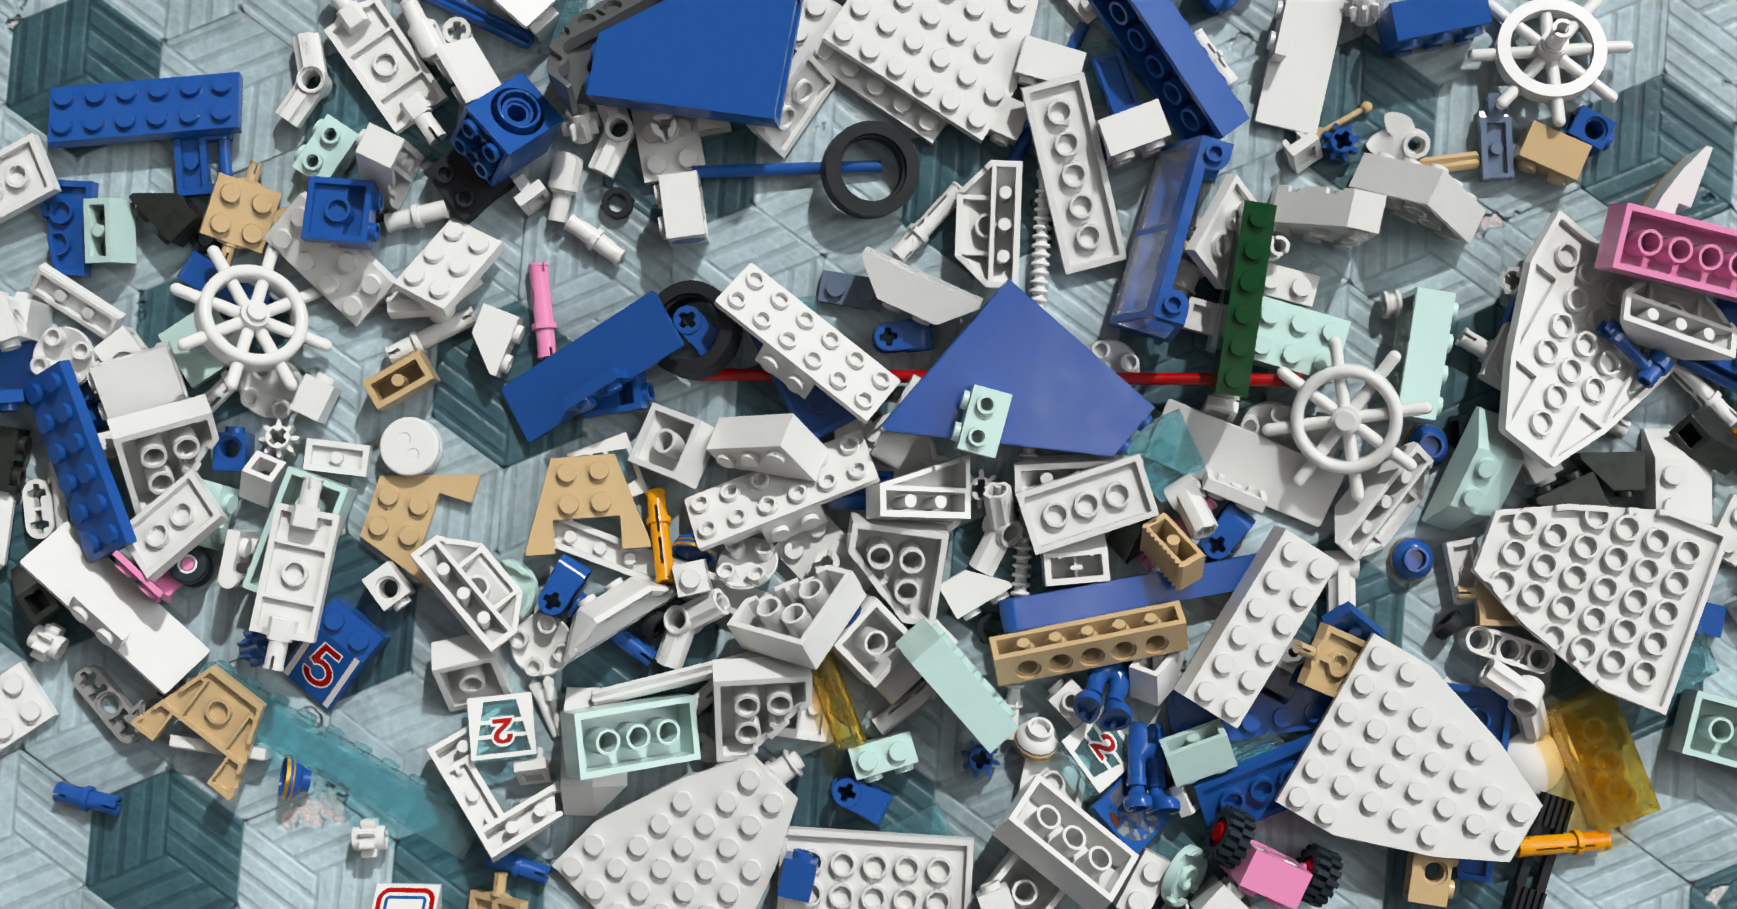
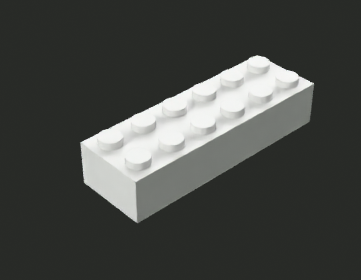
M1274 525L1174 690L1238 729L1339 562L1289 530Z

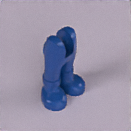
M1132 661L1089 669L1087 685L1083 691L1075 695L1073 710L1083 722L1091 724L1098 718L1102 706L1103 689L1105 683H1107L1109 689L1099 721L1100 728L1106 731H1118L1130 725L1133 713L1131 708L1125 703V697L1130 686L1129 666L1132 664Z
M1132 721L1130 723L1126 738L1128 776L1126 782L1129 793L1123 801L1124 811L1130 813L1145 812V814H1170L1179 812L1181 809L1180 801L1173 796H1167L1164 792L1166 788L1165 771L1167 762L1159 739L1165 738L1162 724L1151 723L1146 727L1143 722Z

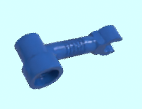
M1611 319L1609 323L1603 320L1596 328L1600 336L1615 344L1640 370L1635 378L1638 383L1646 388H1652L1659 378L1666 376L1674 366L1672 358L1660 350L1654 349L1645 357L1625 336L1621 325L1614 319Z

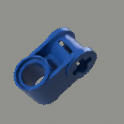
M682 306L674 313V326L690 343L689 345L701 356L709 351L717 339L719 328L693 306ZM685 313L687 316H690L693 313L695 315L693 319L695 326L691 328L687 325L682 328L680 326L683 323L680 318L681 315Z
M913 319L883 323L874 331L871 340L876 351L883 354L914 353L934 349L931 323L929 326H925ZM884 331H888V335L895 338L889 346H886L885 341H880L879 339L884 334Z
M1229 501L1216 516L1215 520L1219 527L1215 530V533L1206 538H1201L1198 542V548L1206 555L1205 559L1215 561L1226 557L1256 522L1255 519L1239 509L1232 501ZM1218 539L1220 541L1218 548L1221 551L1211 552L1209 549L1212 545L1208 541Z
M564 553L555 565L549 580L538 597L540 610L548 615L563 614L586 583L592 569ZM558 593V600L561 602V606L550 609V602L547 600V597L549 595L555 596Z
M849 774L836 776L830 786L833 799L838 805L879 825L894 797L889 791L874 784L857 780L856 777ZM849 783L853 793H846L844 797H841L838 788L840 786L846 787Z

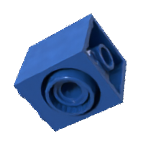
M521 72L465 106L450 141L453 143L455 150L471 163L478 176L485 179L491 187H494L545 154L561 127L564 118Z

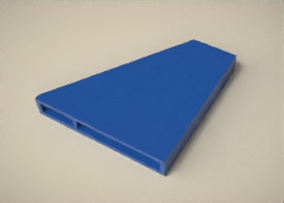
M664 0L598 33L597 43H594L591 48V72L586 75L584 82L586 95L596 105L779 129L804 0Z
M1008 279L879 428L885 432L950 439L955 421L961 422L964 411L959 409L964 389L969 391L970 385L976 384L1012 394L1000 445L1110 457L1115 454L1120 456L1130 446L1132 441L1129 437L1136 429L1142 431L1153 418L1150 413L1155 407Z

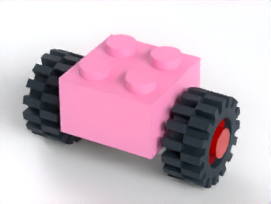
M1229 804L1222 806L1221 810L1215 813V820H1211L1209 823L1211 827L1205 833L1208 836L1203 841V845H1206L1203 848V853H1205V858L1220 864V867L1228 874L1227 879L1238 885V890L1251 897H1255L1256 893L1266 898L1265 901L1278 909H1283L1284 906L1297 909L1300 901L1320 908L1322 904L1328 903V897H1333V889H1337L1339 886L1337 880L1342 877V872H1339V870L1343 868V863H1341L1342 857L1338 853L1312 843V845L1306 846V850L1303 849L1300 852L1301 858L1297 857L1295 860L1285 853L1253 840L1255 837L1253 831L1256 829V824L1254 823L1256 819L1253 815Z

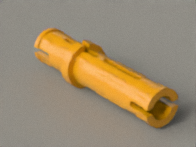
M655 488L645 492L648 508L646 527L650 528L656 576L655 583L671 585L675 583L672 571L673 557L669 526L672 524L671 516L667 514L665 489ZM657 511H658V514H659L658 516H659V522H660V532H659V523H658ZM661 542L663 548L664 563L662 561Z
M1579 829L1570 830L1568 833L1528 836L1524 837L1514 855H1516V858L1559 853H1572L1575 856L1583 855L1584 852L1606 851L1611 848V836L1607 830L1581 832Z

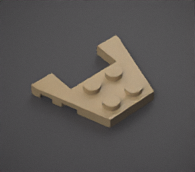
M615 454L550 459L525 551L526 557L556 555L554 522L620 517L623 550L652 548L650 537Z
M476 474L379 476L360 537L430 587L410 557V554L425 544L441 494L473 503L482 476Z
M213 665L181 686L177 691L153 705L146 712L134 718L130 724L151 741H155L160 737L174 717L178 718L226 756L207 784L228 801H231L237 795L267 703L218 665Z

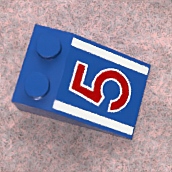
M333 597L323 609L316 643L300 641L284 664V671L281 672L328 711H331L391 636L344 597Z

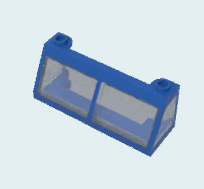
M1201 135L1168 144L1160 149L1161 152L1156 155L1109 326L1169 344L1183 328L1189 310V301L1184 293L1173 289V284L1201 183L1205 181L1214 183L1216 181L1219 171L1230 160L1234 144Z

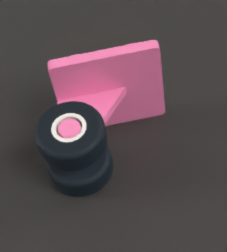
M198 547L192 549L155 582L148 580L140 567L119 550L112 554L119 560L115 566L133 581L139 579L143 582L138 587L157 603L163 600L171 604L174 601L171 596L182 585L190 588L205 585L211 579L214 571L211 558Z

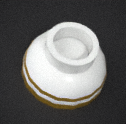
M1034 717L1019 725V729L1015 732L1013 743L1016 750L1025 758L1034 761H1045L1052 758L1058 751L1059 738L1055 728L1048 719Z

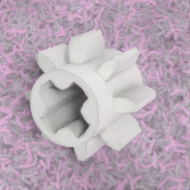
M1349 0L1344 2L1345 16H1350V22H1354L1355 25L1361 27L1376 23L1377 19L1380 18V12L1385 9L1384 0Z
M577 104L578 115L572 117L568 109L565 112L566 115H562L564 121L561 125L563 137L570 136L571 141L574 143L586 144L595 138V134H599L600 119L598 112L591 113L587 105Z
M278 419L274 426L264 425L266 430L265 437L258 438V441L261 445H269L264 450L265 454L271 456L274 453L282 461L284 456L288 454L296 455L294 445L300 444L301 439L299 436H291L296 431L293 424L286 428L281 420ZM279 437L281 439L285 438L286 441L281 444L279 442L275 443L274 440Z
M983 469L979 470L978 477L975 479L970 474L971 500L977 501L978 509L982 507L983 495L982 498H978L977 492L972 491V486L977 485L978 480H982L983 486H986L996 478L995 475L989 478L984 477Z
M54 622L51 624L46 623L45 627L41 624L37 625L27 639V646L33 649L30 656L42 663L45 661L49 662L51 658L54 660L60 659L69 645V639L63 636L66 629Z
M364 818L360 820V826H354L352 829L351 843L353 850L361 851V858H377V856H380V850H386L389 845L388 826L379 825V818Z

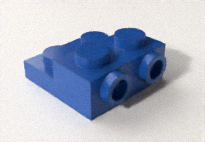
M309 176L301 234L302 240L304 242L337 244L339 248L372 250V242H378L380 237V225L375 223L376 211L383 210V192H379V187L371 180Z
M643 372L624 384L623 389L609 397L605 396L599 400L593 409L582 413L583 419L650 409V401L654 400L655 393L652 384L646 380V373Z

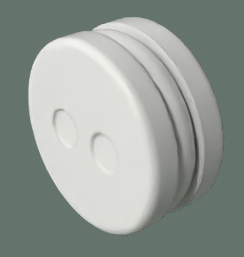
M404 417L395 420L385 429L380 440V454L384 463L393 472L404 476H417L429 473L437 466L443 453V442L438 430L431 423L415 417Z

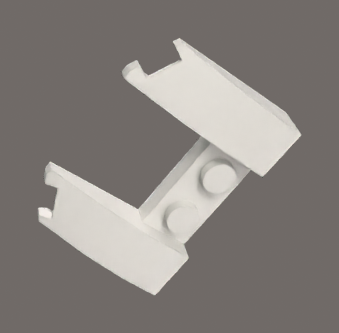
M498 708L481 717V721L490 720L492 717H499L501 710ZM517 721L515 726H511L507 731L522 732L525 731L523 723ZM490 724L480 725L479 736L492 735V731L496 726L491 727ZM469 725L427 749L430 759L444 782H446L493 863L514 851L563 817V811L556 812L555 793L561 792L559 781L503 813L474 765L480 760L471 761ZM492 739L478 740L476 756L491 754L499 749L500 746L495 745Z

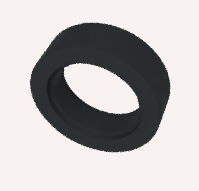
M862 121L844 129L829 143L821 162V180L829 199L842 212L860 219L881 218L901 208L913 195L919 179V160L911 141L896 127L880 121ZM861 140H873L882 143L894 154L899 167V177L896 187L889 196L882 200L868 201L858 198L848 190L841 176V161L845 151L851 144Z
M687 280L675 283L658 294L670 319L676 310L685 304L695 301L709 303L717 313L719 333L714 345L704 355L695 359L685 360L679 359L672 354L657 365L678 377L688 380H701L718 374L731 363L740 347L743 327L714 305L716 298L722 293L721 291L705 282Z

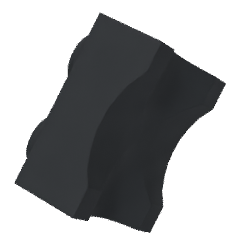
M455 148L451 149L424 172L468 225L494 201L516 186L513 179L509 176L494 187H491L485 179L478 176L471 163L463 155H460Z

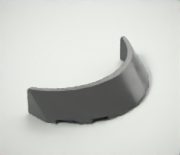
M603 0L596 3L592 8L585 9L564 24L565 31L559 38L553 37L549 45L550 53L546 68L550 81L572 117L578 115L577 99L585 82L586 75L591 72V48L594 43H597L598 33L664 0Z

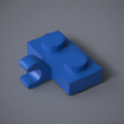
M1349 601L1321 616L1323 623L1364 641L1368 640L1371 633L1386 639L1383 629Z

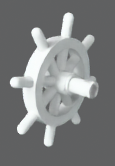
M1488 0L1491 15L1502 23L1496 37L1494 48L1472 49L1467 53V58L1471 62L1495 61L1501 78L1509 86L1496 100V107L1498 109L1504 110L1520 95L1531 101L1550 104L1553 124L1556 127H1562L1566 123L1564 102L1581 96L1588 89L1609 104L1617 101V93L1601 82L1598 77L1605 66L1607 54L1629 53L1633 50L1634 45L1628 40L1606 41L1602 27L1592 15L1604 0H1588L1583 7L1567 0H1532L1519 6L1512 13L1508 12L1494 0ZM1539 18L1541 36L1524 23ZM1579 31L1587 43L1569 44V39ZM1513 32L1532 46L1511 47ZM1590 55L1588 69H1584L1568 56ZM1533 59L1523 72L1514 60ZM1559 67L1576 80L1561 84ZM1542 69H1546L1548 84L1535 81L1533 78Z
M215 245L209 246L207 254L218 273L209 279L203 289L198 291L180 283H173L170 286L171 294L195 303L194 322L197 333L178 340L177 348L180 351H187L204 344L214 357L230 366L225 381V387L229 391H234L238 388L243 371L265 372L275 369L287 390L296 389L297 381L286 363L296 354L302 344L324 352L332 349L330 340L307 332L309 321L305 303L318 299L323 295L315 287L298 292L291 282L275 272L274 267L278 258V252L273 247H269L266 250L261 266L242 264L230 267L219 247ZM240 283L255 285L251 300L247 297ZM227 287L237 305L214 296L221 289ZM267 290L280 300L266 305L264 300ZM212 310L233 317V319L215 325ZM287 311L291 325L270 317ZM268 331L289 338L288 342L278 350ZM223 336H230V338H228L229 342ZM254 337L257 338L265 354L249 352Z
M1332 336L1328 341L1331 366L1319 370L1306 381L1286 367L1278 368V378L1298 392L1291 407L1290 420L1265 424L1262 432L1266 436L1292 433L1297 447L1307 458L1293 478L1296 486H1303L1317 467L1332 473L1348 474L1352 499L1361 501L1364 498L1361 472L1376 467L1387 457L1408 472L1416 470V461L1396 447L1402 432L1403 418L1429 414L1433 407L1429 402L1401 404L1395 388L1386 379L1401 359V354L1398 351H1390L1378 368L1373 370L1363 365L1345 363L1341 339L1337 336ZM1347 378L1366 382L1352 402H1350ZM1334 380L1337 404L1318 391L1317 388L1328 381ZM1376 391L1381 394L1387 407L1362 410ZM1308 400L1329 415L1304 418ZM1389 420V428L1385 438L1364 424ZM1331 428L1317 447L1307 433L1310 430ZM1355 434L1376 449L1359 458ZM1341 436L1343 437L1346 459L1328 455Z

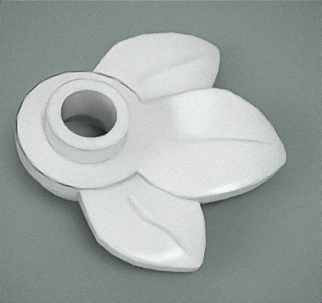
M1399 112L1385 113V130L1376 132L1366 142V147L1372 154L1378 155L1379 152H1385L1398 160H1404L1406 157L1418 160L1424 157L1430 148V139L1427 133L1415 128L1412 119ZM1417 138L1418 146L1414 149H1409V141Z

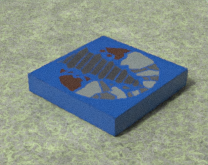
M1126 770L1088 811L1097 822L1139 854L1172 817L1169 814H1145V812L1130 813L1124 811L1123 801L1129 793L1126 782L1128 778Z

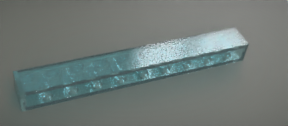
M223 660L204 664L199 674L213 665H218L267 703L256 736L258 740L459 859L463 860L469 855L478 837L461 807L454 803L455 798L451 794L440 789L437 792L426 786L428 782L424 778L414 773H411L410 776L399 770L400 765L387 757H383L381 760L371 754L373 749L360 741L353 743L344 738L345 732L330 724L326 727L317 722L318 717L314 713L303 708L299 711L290 706L291 701L287 697L276 692L270 694L261 689L263 684L250 676H246L244 679L234 673L236 668Z

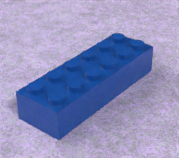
M1088 0L1154 100L1159 99L1164 115L1182 141L1201 135L1220 140L1250 119L1244 110L1243 104L1235 97L1227 85L1225 77L1217 70L1209 58L1207 50L1201 46L1191 31L1189 23L1183 19L1174 5L1173 0ZM1192 144L1185 145L1190 152Z

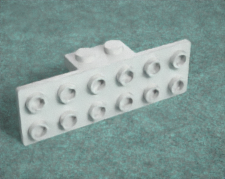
M1346 0L1277 1L1273 14V19L1277 21L1275 30L1270 31L1266 49L1270 50L1254 119L1256 123L1294 132L1303 131L1305 134L1311 131L1315 134L1317 133L1344 14V2Z
M750 263L714 302L717 308L763 343L755 361L765 371L772 373L786 384L790 391L797 393L803 399H806L816 385L861 422L867 423L900 383L899 378L753 263Z
M1173 399L1167 400L1144 451V456L1186 474L1189 472L1194 473L1197 478L1202 480V487L1206 490V494L1216 500L1223 501L1226 498L1236 502L1235 505L1239 509L1249 513H1253L1254 510L1263 513L1267 506L1316 527L1321 526L1345 474L1332 473L1317 467L1303 486H1296L1293 478L1307 460L1300 451Z
M857 430L823 444L828 451L816 482L751 472L685 498L684 502L699 550L705 551L758 529H761L770 545L775 542L785 541L790 536L806 530H813L819 525L829 522L822 504L880 481L862 431Z
M68 521L64 522L20 561V566L70 610L76 620L91 629L103 644L112 648L162 695H166L210 651L154 599L149 598L135 581L123 574L110 558L106 557L100 561L89 563L86 553L82 549L77 529Z

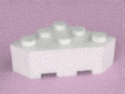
M1364 152L1349 184L1350 188L1386 195L1385 207L1393 210V214L1413 224H1416L1418 221L1423 226L1433 229L1432 233L1462 243H1471L1486 212L1477 202L1478 198L1462 188L1463 183L1452 178L1448 174L1449 170L1446 167L1436 163H1431L1430 166L1422 165L1419 161L1408 157L1404 158V160H1398L1385 152H1379L1378 155Z
M1277 185L1272 190L1269 204L1277 205L1273 228L1274 234L1291 236V233L1303 235L1304 241L1321 243L1322 240L1333 242V247L1348 251L1379 234L1387 199L1386 195L1356 188H1344L1343 190H1336L1334 194H1330V188L1305 186V189L1298 188L1296 192H1292L1293 187L1290 185Z
M205 394L107 420L136 515L190 469L197 472L201 466L200 461L219 441L214 417Z
M851 512L846 539L848 554L860 566L902 623L916 625L924 618L931 626L935 624L949 539L946 525L924 521L866 520V514Z
M825 565L816 569V575L799 581L797 577L774 587V593L759 599L757 595L745 599L731 617L727 626L742 649L817 670L867 595L852 570Z
M770 656L712 660L717 762L734 761L739 757L752 753L755 755L761 744L768 738L772 740L789 724L790 718L799 710L804 711L812 704L811 668Z

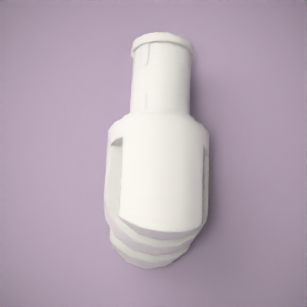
M402 0L399 3V7L410 25L407 34L417 54L428 64L437 66L434 61L439 57L434 48L447 44L436 20L426 17L419 4V0Z
M558 151L554 154L547 186L550 187V191H553L548 220L564 223L568 221L571 197L575 193H579L583 169V159L577 154L566 151Z

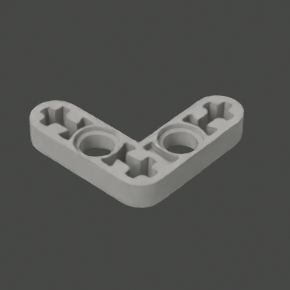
M97 665L84 666L74 676V685L78 692L116 738L126 744L138 742L146 736L136 728L134 729L136 735H127L125 731L128 729V725L124 720L115 722L114 719L127 711L128 714L123 716V718L130 724L134 718L148 710L151 700L158 699L161 701L168 697L162 695L155 688L134 706L102 667ZM86 673L88 675L96 674L97 677L94 679L96 686L99 689L107 687L108 690L101 692L95 697L94 694L100 691L94 685L86 686L85 682L88 680ZM187 674L180 682L185 681L187 683L194 677ZM177 684L167 694L172 693L178 687ZM109 695L116 697L119 702V707L114 713L107 712L103 706L104 699Z

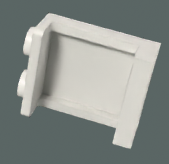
M169 340L156 343L153 348L101 363L99 360L92 362L89 367L90 372L86 373L91 390L98 391L101 402H98V409L104 421L190 398Z

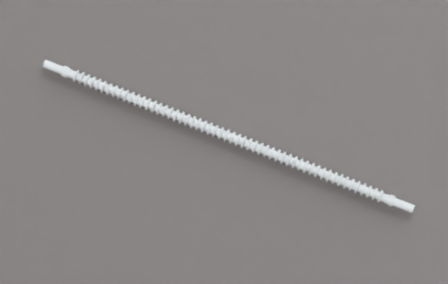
M1039 169L1036 173L1039 189L1035 190V193L1039 196L1034 200L1038 203V207L1034 208L1037 216L1033 218L1037 221V225L1033 226L1036 234L1032 236L1033 239H1036V242L1032 244L1035 252L1031 254L1035 260L1031 262L1034 270L1030 272L1034 278L1029 281L1033 285V289H1030L1029 293L1032 294L1031 299L1047 312V309L1044 308V303H1047L1048 300L1044 296L1048 294L1045 285H1048L1049 282L1045 278L1050 274L1046 271V267L1050 266L1047 258L1051 255L1047 253V249L1051 248L1048 240L1052 236L1048 235V231L1052 230V227L1049 226V222L1052 219L1049 216L1050 211ZM1020 447L1023 449V453L1019 454L1022 461L1038 457L1035 454V448ZM1019 506V508L1015 509L1019 513V517L1016 520L1023 524L1024 534L1019 543L1013 546L1017 553L1012 556L1016 559V563L1012 564L1015 572L1011 575L1015 577V581L1011 582V585L1014 586V591H1011L1010 594L1014 597L1030 595L1026 589L1031 585L1027 583V578L1031 577L1028 569L1032 566L1028 564V560L1032 559V556L1029 555V550L1033 549L1032 546H1029L1031 540ZM1021 682L1005 685L1008 688V694L1004 701L1016 713L1012 720L1017 725L1019 724V708H1023L1020 691L1024 688V685ZM1015 732L1007 739L1013 740Z

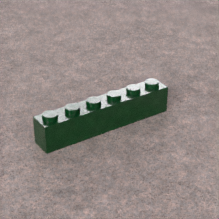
M1244 200L1237 208L1209 396L1239 401L1248 398L1277 205Z

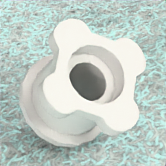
M1180 259L1173 289L1181 291L1186 297L1195 296L1196 292L1194 289L1199 279H1203L1205 275L1198 266Z
M784 749L783 755L773 762L770 760L766 761L765 766L787 786L786 783L797 775L800 777L804 775L801 769L805 767V764L795 750L789 753L787 749Z

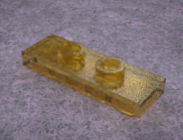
M830 651L817 670L811 669L812 684L836 748L839 751L867 742L835 654L833 651Z

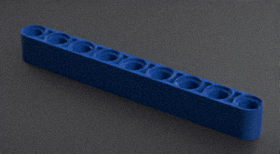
M1257 553L1205 562L1204 572L1202 573L1203 577L1182 590H1176V586H1172V582L1168 581V577H1164V573L1156 571L999 600L997 602L1003 633L1176 600L1182 601L1231 592L1235 590Z

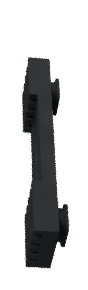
M1541 791L1538 799L1543 806L1531 825L1527 837L1541 835L1543 826L1551 828L1550 834L1566 833L1575 802ZM1557 854L1543 855L1533 889L1525 887L1534 856L1520 857L1505 909H1543L1547 896L1545 891Z

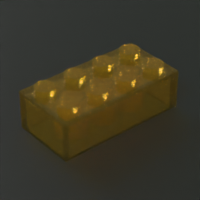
M1595 687L1545 707L1550 725V735L1558 748L1564 764V770L1589 829L1603 833L1661 810L1615 696L1602 692Z

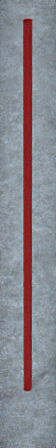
M725 368L712 377L696 381H773L770 373L764 369ZM928 370L888 371L899 378L900 383H908L913 374L922 378ZM1116 372L1129 385L1210 386L1212 373ZM1251 373L1250 386L1291 387L1278 378L1277 374Z

